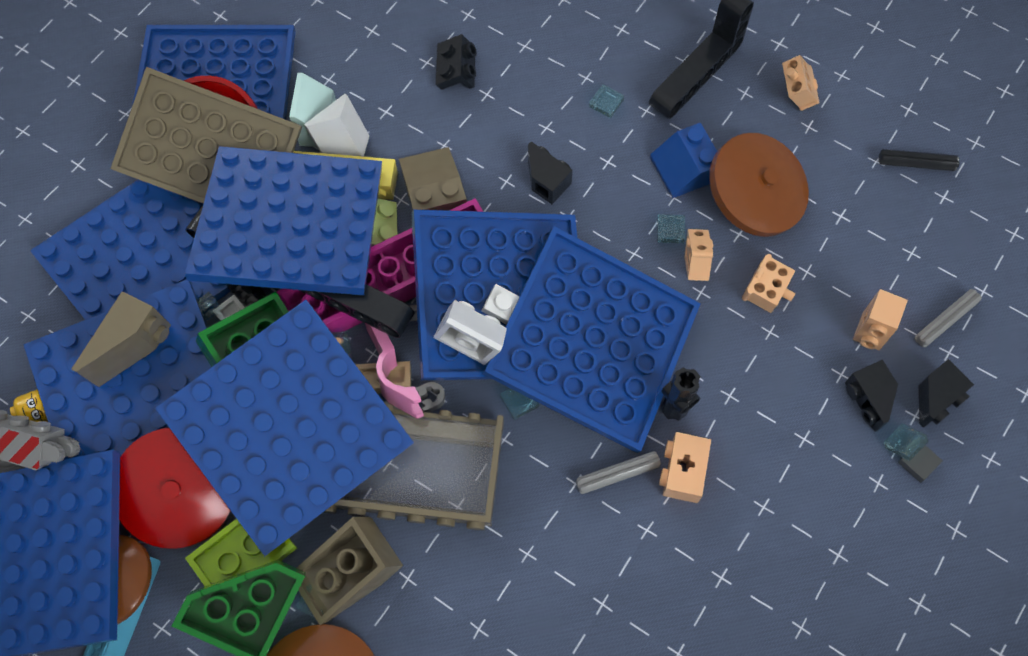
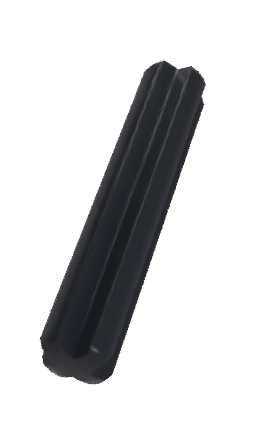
M882 149L879 154V163L881 165L955 171L960 163L959 156L889 149Z

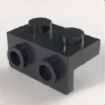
M462 34L437 44L436 86L441 90L461 82L469 89L475 87V56L477 51L475 45Z

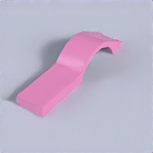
M366 324L367 332L379 353L376 369L382 396L389 404L414 418L423 417V411L418 404L421 402V397L416 388L395 385L387 379L390 371L397 366L395 349L386 333Z

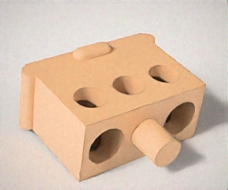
M800 55L783 62L788 96L799 107L800 111L819 104L817 80L814 78L811 65Z
M687 230L684 259L688 280L709 281L713 258L712 248L714 246L713 241L710 239L709 230Z
M771 254L765 255L742 295V300H748L772 313L782 297L789 301H792L796 293L787 289V286L795 270L773 259Z

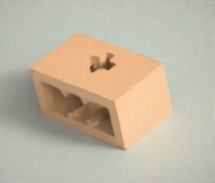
M880 289L863 311L853 340L859 342L865 348L880 350L898 329L908 300Z
M676 432L673 440L667 441L664 457L669 458L667 469L662 468L659 486H664L663 496L693 503L700 501L703 495L711 439ZM681 462L686 463L687 472L682 471Z

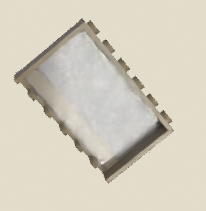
M386 404L414 444L324 511L325 513H336V509L348 510V515L365 517L366 512L378 513L377 518L385 520H395V516H405L408 522L424 524L425 519L437 520L436 525L454 527L455 522L466 523V528L472 530H484L485 526H492L504 417L497 415V420L482 419L480 414L469 413L468 417L454 416L451 411L440 410L439 414L423 412L424 416L416 419L400 409H395L393 405Z

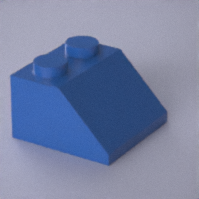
M700 122L675 132L650 154V158L671 197L675 198L710 184V167L717 150Z

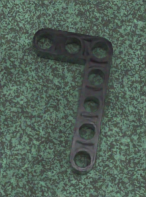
M721 0L712 33L654 91L649 100V105L669 119L672 118L738 50L743 42L754 2L751 0Z

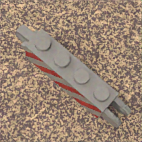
M0 410L1 461L39 470L52 462L57 463L64 460L65 456L74 457L79 455L81 449L79 442L74 438L64 436V429L51 426L50 422H35L29 420L27 416H12L7 414V411Z

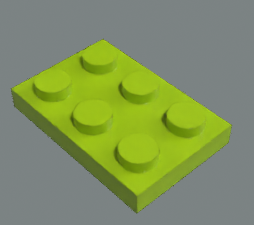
M236 518L185 557V559L203 585L207 586L272 561H282L294 552L297 547L289 538L268 555L264 556Z

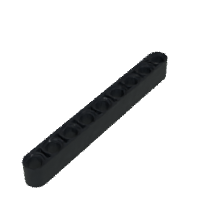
M203 206L185 229L193 238L196 234ZM367 284L364 295L299 290L395 338L401 337L415 314L414 310L404 302Z

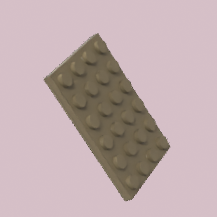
M146 67L110 169L204 204L219 146L293 153L302 126Z

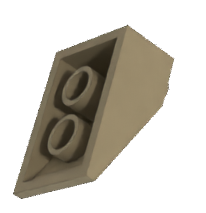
M449 147L399 159L412 211L414 209L449 211L467 202L461 178Z
M122 291L72 367V370L95 386L100 387L156 350L159 343H163L166 340L171 324L153 306Z
M352 517L297 567V569L306 572L298 591L319 625H322L381 586L403 564L371 517Z

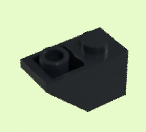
M533 142L528 144L531 189L547 202L553 204L572 184L573 170L565 161H559L550 155L546 148L537 146Z
M882 359L852 373L845 382L848 395L852 400H856L862 410L861 414L864 421L872 426L875 432L879 431L889 422L898 387L897 381Z
M949 359L918 385L919 424L923 428L931 421L937 425L950 414L946 408L951 404L957 408L970 397L966 392L974 384Z

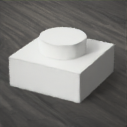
M495 284L481 311L506 324L519 296Z

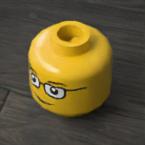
M38 389L14 399L13 406L10 407L12 416H27L29 420L35 422H48Z

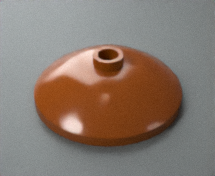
M119 535L117 625L129 618L141 605L149 589L152 576V565L147 550L139 541L125 535Z

